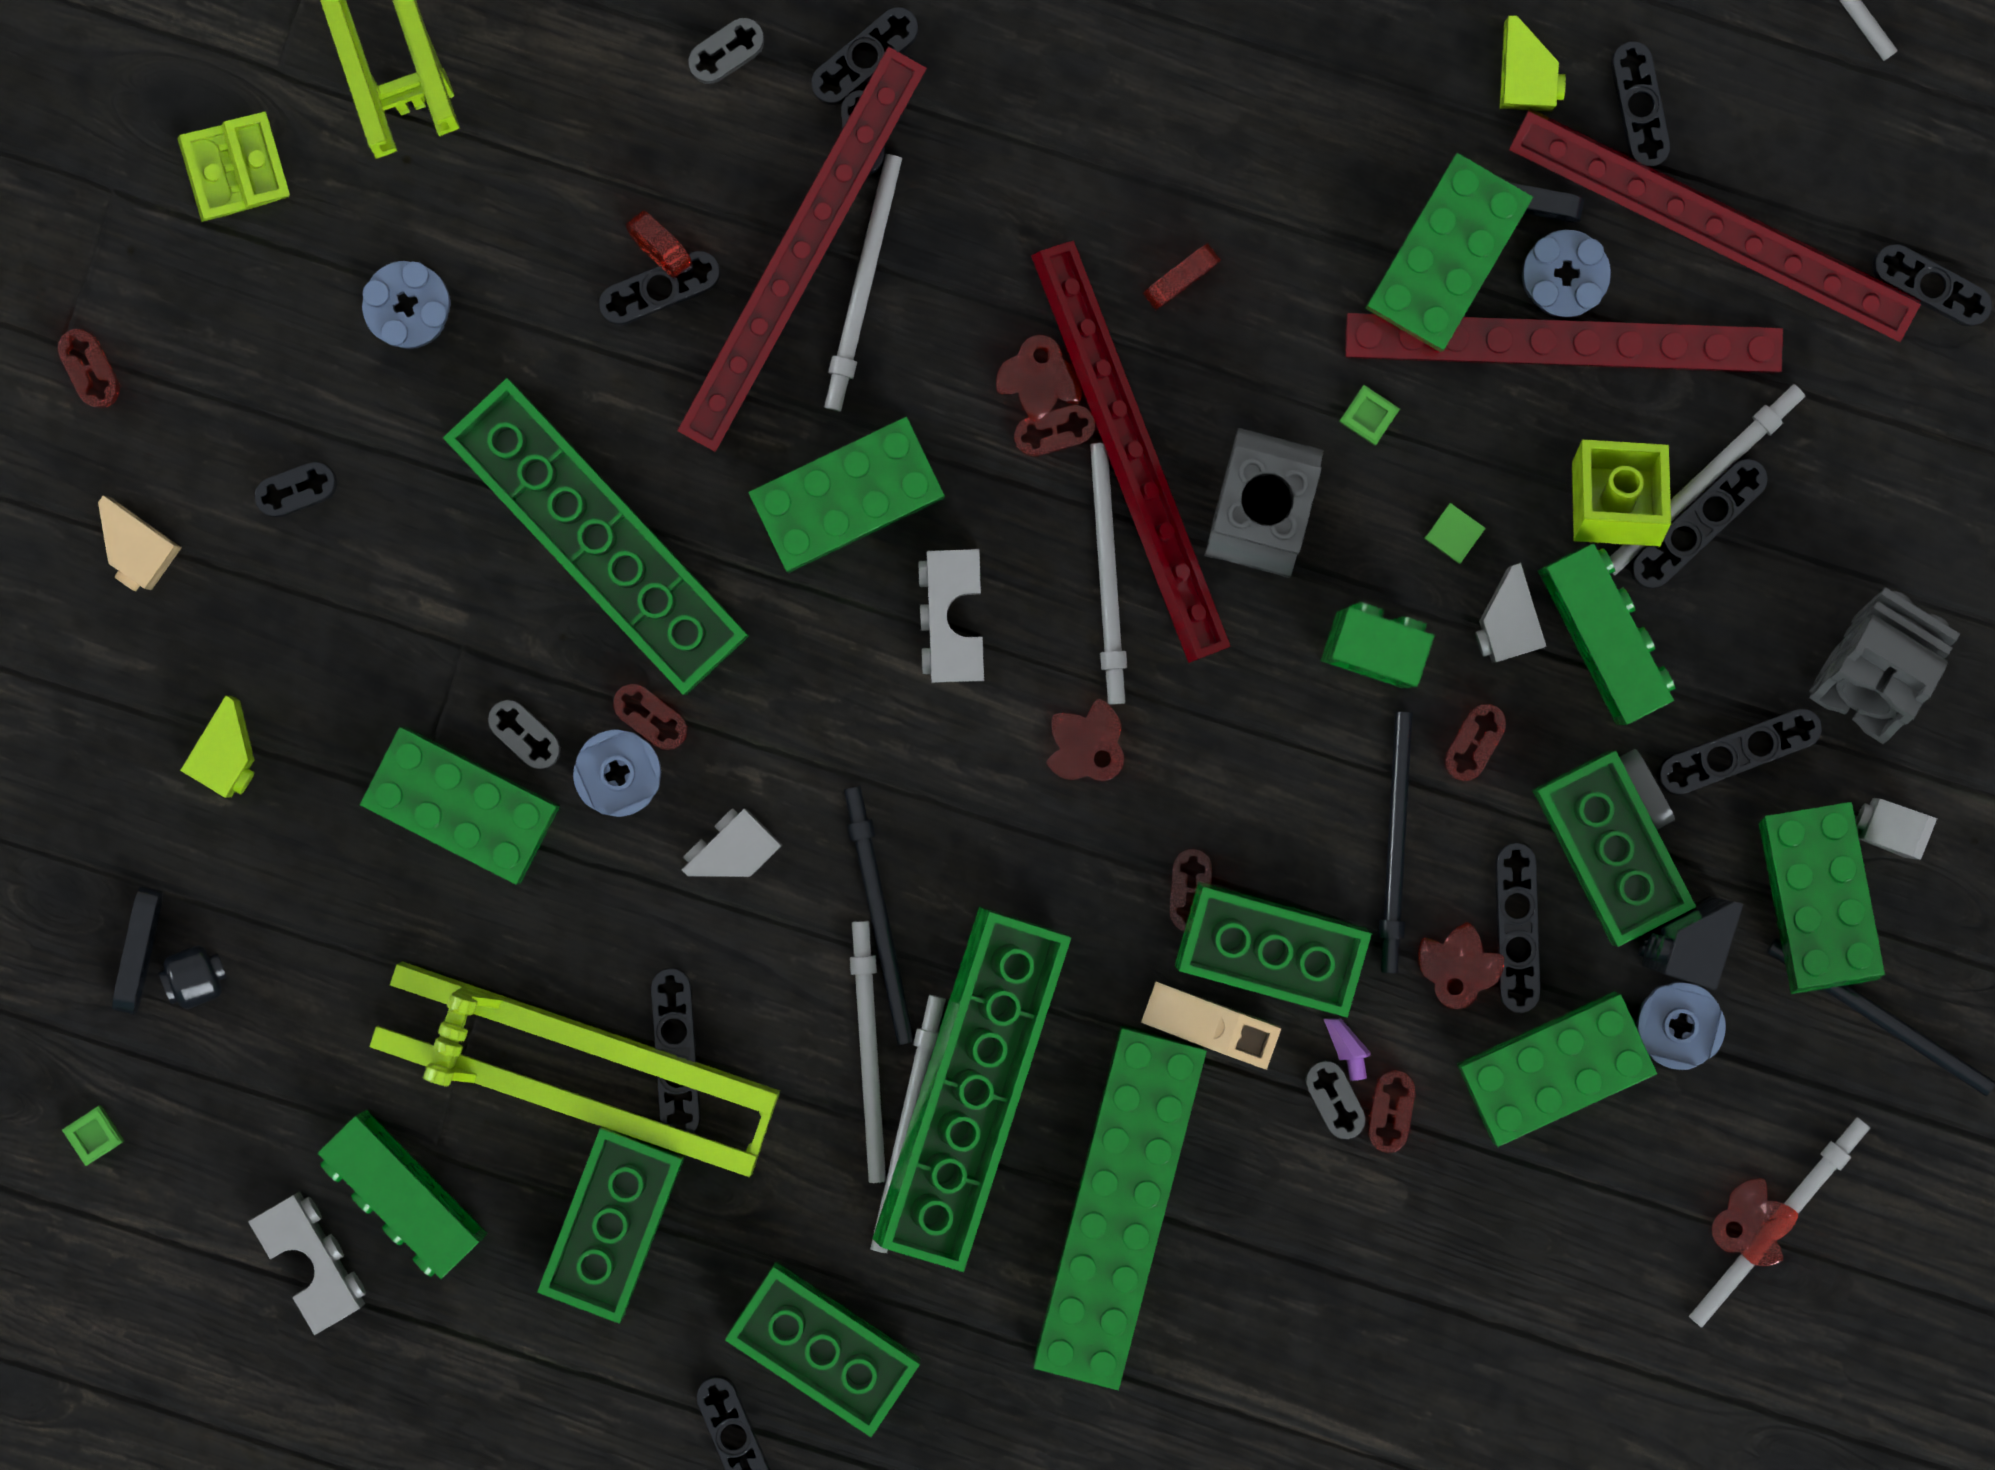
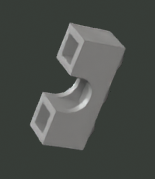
M979 549L927 551V561H919V586L928 587L929 604L920 605L921 631L930 630V648H922L923 674H931L932 683L984 681L983 637L960 636L950 628L947 621L949 606L955 599L963 595L981 594Z
M299 1191L249 1221V1224L270 1259L288 1250L301 1251L311 1259L315 1271L313 1281L309 1287L300 1291L292 1298L313 1334L316 1335L365 1305L362 1296L366 1294V1291L358 1276L354 1272L348 1274L340 1261L344 1254L332 1234L326 1236L317 1221L321 1220L322 1216L315 1202L309 1196L304 1199Z

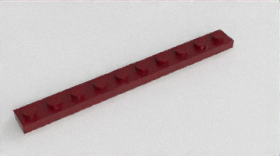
M887 47L677 429L678 432L716 452L925 73L926 67L891 47Z
M1529 108L1510 145V151L1898 342H1901L1921 306V300Z
M1074 240L1041 250L1031 255L1188 663L1231 647Z
M1346 314L1345 358L1765 373L1782 372L1783 328L1463 317L1445 349L1439 352L1375 314Z

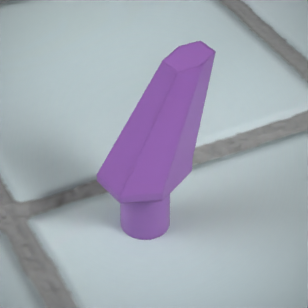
M1324 1018L1339 1060H1347L1350 1081L1366 1079L1364 1058L1370 1056L1371 1052L1341 1018Z

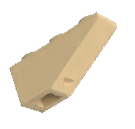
M1155 982L1141 1021L1143 1024L1266 1070L1282 1029L1279 1025L1159 982Z

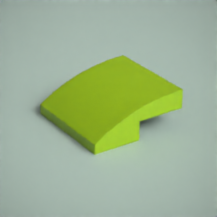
M266 111L224 121L222 125L182 134L177 138L202 222L262 206L290 196Z

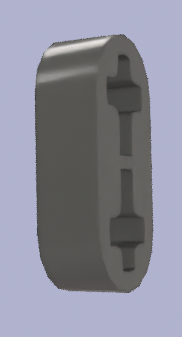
M739 18L698 44L689 56V68L692 75L699 82L714 84L755 58L764 46V34L761 27L754 20ZM742 28L746 33L753 30L756 33L752 38L754 46L751 49L747 50L745 46L741 45L731 52L728 50L727 47L737 40L735 32L738 29ZM721 51H724L726 54L715 63L718 69L715 73L710 74L708 70L701 72L697 70V67L701 65L699 57L701 54L706 52L710 57L717 55Z
M511 700L501 701L493 706L488 717L490 729L526 764L533 768L543 769L551 767L557 762L561 753L560 741L528 709L517 701ZM502 709L506 712H511L513 709L518 711L519 714L515 720L525 729L521 735L510 727L504 729V731L500 729L499 724L502 719L498 714ZM529 734L539 742L546 738L551 742L548 746V751L552 754L549 759L546 760L543 757H539L534 760L530 756L534 749L525 740Z
M1634 748L1620 756L1656 829L1659 830L1674 822L1673 812L1640 753Z
M1321 1060L1312 1064L1306 1072L1305 1083L1327 1128L1333 1135L1341 1139L1356 1137L1365 1126V1115L1344 1072L1332 1061ZM1322 1068L1327 1073L1335 1072L1337 1078L1332 1081V1086L1337 1095L1332 1098L1328 1096L1323 1087H1314L1313 1082L1319 1079L1317 1071ZM1341 1101L1347 1112L1355 1110L1357 1117L1352 1119L1354 1126L1352 1129L1346 1130L1342 1125L1334 1126L1333 1121L1338 1118L1334 1103Z

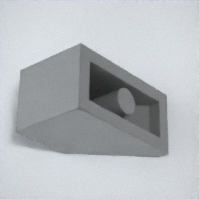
M1521 563L1507 568L1479 621L1482 630L1475 632L1482 656L1490 655L1492 663L1546 647Z
M1872 798L1870 805L1866 803L1862 805L1856 818V826L1860 829L1858 833L1859 840L1904 858L1921 860L1937 818L1880 798Z

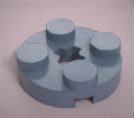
M1575 230L1555 231L1538 240L1525 257L1522 267L1523 287L1529 298L1531 297L1534 304L1540 307L1539 309L1544 313L1557 318L1577 317L1598 305L1608 290L1611 277L1610 263L1601 243L1596 239H1592L1587 234ZM1563 262L1571 263V268L1578 271V278L1572 279L1570 286H1563L1562 278L1555 277L1554 275L1555 269H1561Z
M408 261L390 263L379 269L363 288L362 311L365 322L376 337L389 345L405 349L420 348L434 341L444 329L448 313H450V295L439 275L423 264ZM403 293L409 298L416 296L418 303L413 306L415 314L407 317L404 312L396 313L395 305L399 303L398 296Z
M622 730L601 732L590 738L577 756L573 772L576 790L586 805L601 814L615 817L634 814L645 808L659 790L662 773L659 757L652 745L634 732ZM617 760L620 766L627 765L630 773L625 775L626 783L621 786L615 780L608 782L605 774L611 771L610 763Z
M1673 982L1656 987L1643 1001L1637 1014L1636 1028L1649 1056L1654 1061L1671 1069L1688 1070L1704 1063L1718 1052L1724 1040L1726 1023L1719 1004L1707 990L1692 983ZM1679 1013L1687 1014L1686 1021L1693 1024L1691 1032H1683L1681 1038H1675L1674 1029L1669 1027L1670 1020L1677 1019Z

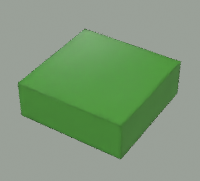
M1363 385L1339 422L1375 446L1400 408Z
M1449 503L1424 539L1460 564L1483 533L1485 527Z
M101 1105L62 1129L85 1166L124 1142V1139Z

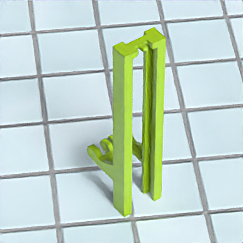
M320 0L368 145L376 159L397 152L385 116V110L395 107L402 116L410 113L408 102L412 101L414 107L418 110L426 107V100L439 136L460 129L450 98L454 97L453 89L427 33L416 0L392 1L417 72L379 86L371 74L347 0Z
M400 962L396 965L390 983L391 986L446 1004L449 1008L445 1021L440 1025L438 1031L440 1037L435 1040L434 1045L376 1026L369 1047L426 1066L423 1079L442 1086H449L451 1081L476 1083L747 1177L752 1175L780 1090L678 1057L663 1050H657L654 1047L405 962ZM476 1014L759 1111L761 1118L753 1142L749 1143L745 1152L462 1055L463 1046L459 1044V1041H464L468 1030L464 1028L467 1016Z

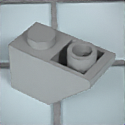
M732 808L714 826L720 833L708 845L701 839L684 855L683 858L688 864L682 871L687 876L750 877L782 844L747 808H744L739 814Z

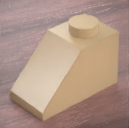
M103 495L98 505L108 564L118 570L114 577L135 592L140 586L144 589L152 590L182 547L111 497Z

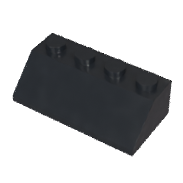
M1708 896L1695 903L1696 907L1643 935L1638 956L1644 957L1641 966L1717 990L1744 904Z

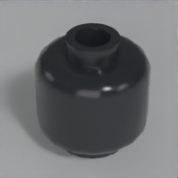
M200 945L168 956L164 961V970L158 972L170 1003L178 1002L184 1009H191L219 997L222 991L220 980L227 978L218 953L209 956L207 950Z

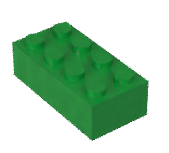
M1456 153L1365 309L1435 350L1442 352L1533 197Z
M907 416L748 492L788 573L945 498Z
M1593 543L1537 570L1616 725H1628L1674 701L1670 693L1675 689L1673 680L1664 666H1656L1650 652L1655 650L1654 643L1644 626L1641 628L1636 627L1630 613L1635 611L1634 604L1624 587L1617 589L1610 574L1615 572V568L1604 548L1597 550Z
M1362 602L1355 603V605L1352 604V606L1349 605V607L1336 612L1320 661L1400 688L1418 687L1434 635L1425 632L1427 624L1404 616L1397 619L1394 618V620L1382 618L1383 609Z
M399 727L360 803V806L515 885L523 881L560 808V805L407 727Z
M1609 750L1532 790L1611 945L1619 947L1696 907L1616 750Z
M1852 802L1765 816L1759 823V829L1791 994L1875 981L1885 975Z
M1198 881L1175 966L1180 972L1348 1018L1372 933L1365 927Z
M1612 992L1457 1063L1491 1141L1497 1147L1657 1075L1622 995L1617 992Z
M367 1109L356 1115L318 1152L324 1159L320 1164L323 1170L338 1183L343 1179L355 1191L351 1197L363 1211L370 1214L374 1210L385 1222L382 1226L383 1231L399 1246L405 1242L416 1253L413 1257L415 1264L429 1277L436 1274L442 1279L488 1234Z
M601 1127L537 1293L620 1324L624 1318L685 1155Z
M775 1262L725 1339V1341L869 1437L873 1436L919 1367L921 1361L919 1356L778 1262Z

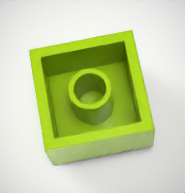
M1582 439L1572 462L1574 541L1661 546L1671 525L1669 445Z

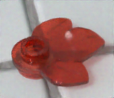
M1035 335L1028 338L1021 345L1018 355L1004 361L997 372V393L1014 394L1018 392L1024 411L1034 422L1041 420L1051 411L1057 402V398L1070 404H1078L1081 400L1082 387L1074 366L1062 359L1059 345L1048 336ZM1036 349H1042L1047 353L1048 360L1046 363L1041 364L1035 361L1033 353Z
M1097 699L1091 706L1086 718L1071 713L1053 715L1052 734L1060 750L1056 751L1047 760L1046 764L1055 774L1067 780H1076L1088 775L1099 781L1110 780L1119 774L1124 764V754L1117 743L1121 732V723L1112 707L1103 700ZM1101 750L1108 752L1111 757L1110 764L1104 768H1100L1094 763V755Z
M1464 923L1454 929L1446 938L1444 945L1434 939L1423 938L1419 946L1418 960L1421 972L1427 979L1435 983L1437 998L1448 1008L1464 1009L1470 1006L1476 1000L1479 991L1493 987L1502 976L1504 956L1497 953L1483 954L1481 938L1471 923ZM1455 979H1460L1464 985L1463 991L1459 995H1452L1449 991V985Z
M1752 1179L1739 1185L1731 1193L1728 1210L1721 1212L1713 1222L1712 1236L1715 1243L1722 1250L1730 1253L1740 1252L1751 1264L1756 1266H1771L1783 1261V1254L1777 1240L1792 1230L1798 1219V1213L1783 1203L1767 1201V1184L1765 1179ZM1735 1222L1742 1227L1743 1232L1740 1237L1731 1238L1726 1234L1725 1228L1729 1223Z

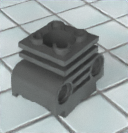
M1238 428L1204 556L1287 578L1291 577L1297 554L1300 553L1322 468L1320 466L1324 450ZM1258 478L1271 479L1279 483L1285 490L1288 498V511L1280 523L1272 526L1260 525L1251 521L1245 514L1241 499L1242 491L1249 481Z
M1886 587L1854 616L1851 621L1853 624L1844 634L1845 638L1832 651L1809 690L1812 692L1809 698L1827 710L1836 711L1844 715L1849 711L1850 707L1856 710L1852 720L1861 727L1864 733L1882 744L1887 742L1900 727L1912 721L1921 705L1931 697L1947 667L1948 660L1945 658L1952 650L1951 645L1957 641L1960 633L1950 628L1943 618L1924 612L1913 605L1906 595L1897 591H1891Z

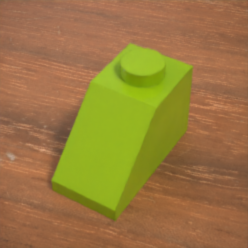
M1508 16L1504 21L1500 109L1529 110L1531 108L1535 111H1552L1557 106V100H1564L1565 74H1558L1559 62L1521 19L1518 16Z
M225 696L180 770L225 798L232 797L235 792L241 795L254 776V772L249 769L254 762V756L240 700L233 696Z

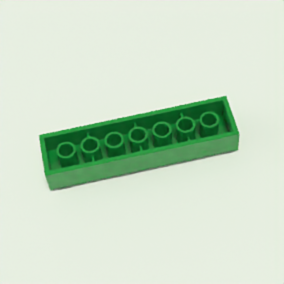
M508 378L443 437L683 695H687L749 637L747 632Z
M979 907L873 1235V1240L881 1248L964 1272L1072 937L1046 927Z
M1120 1026L1033 1362L1034 1369L1119 1391L1207 1052L1205 1047Z

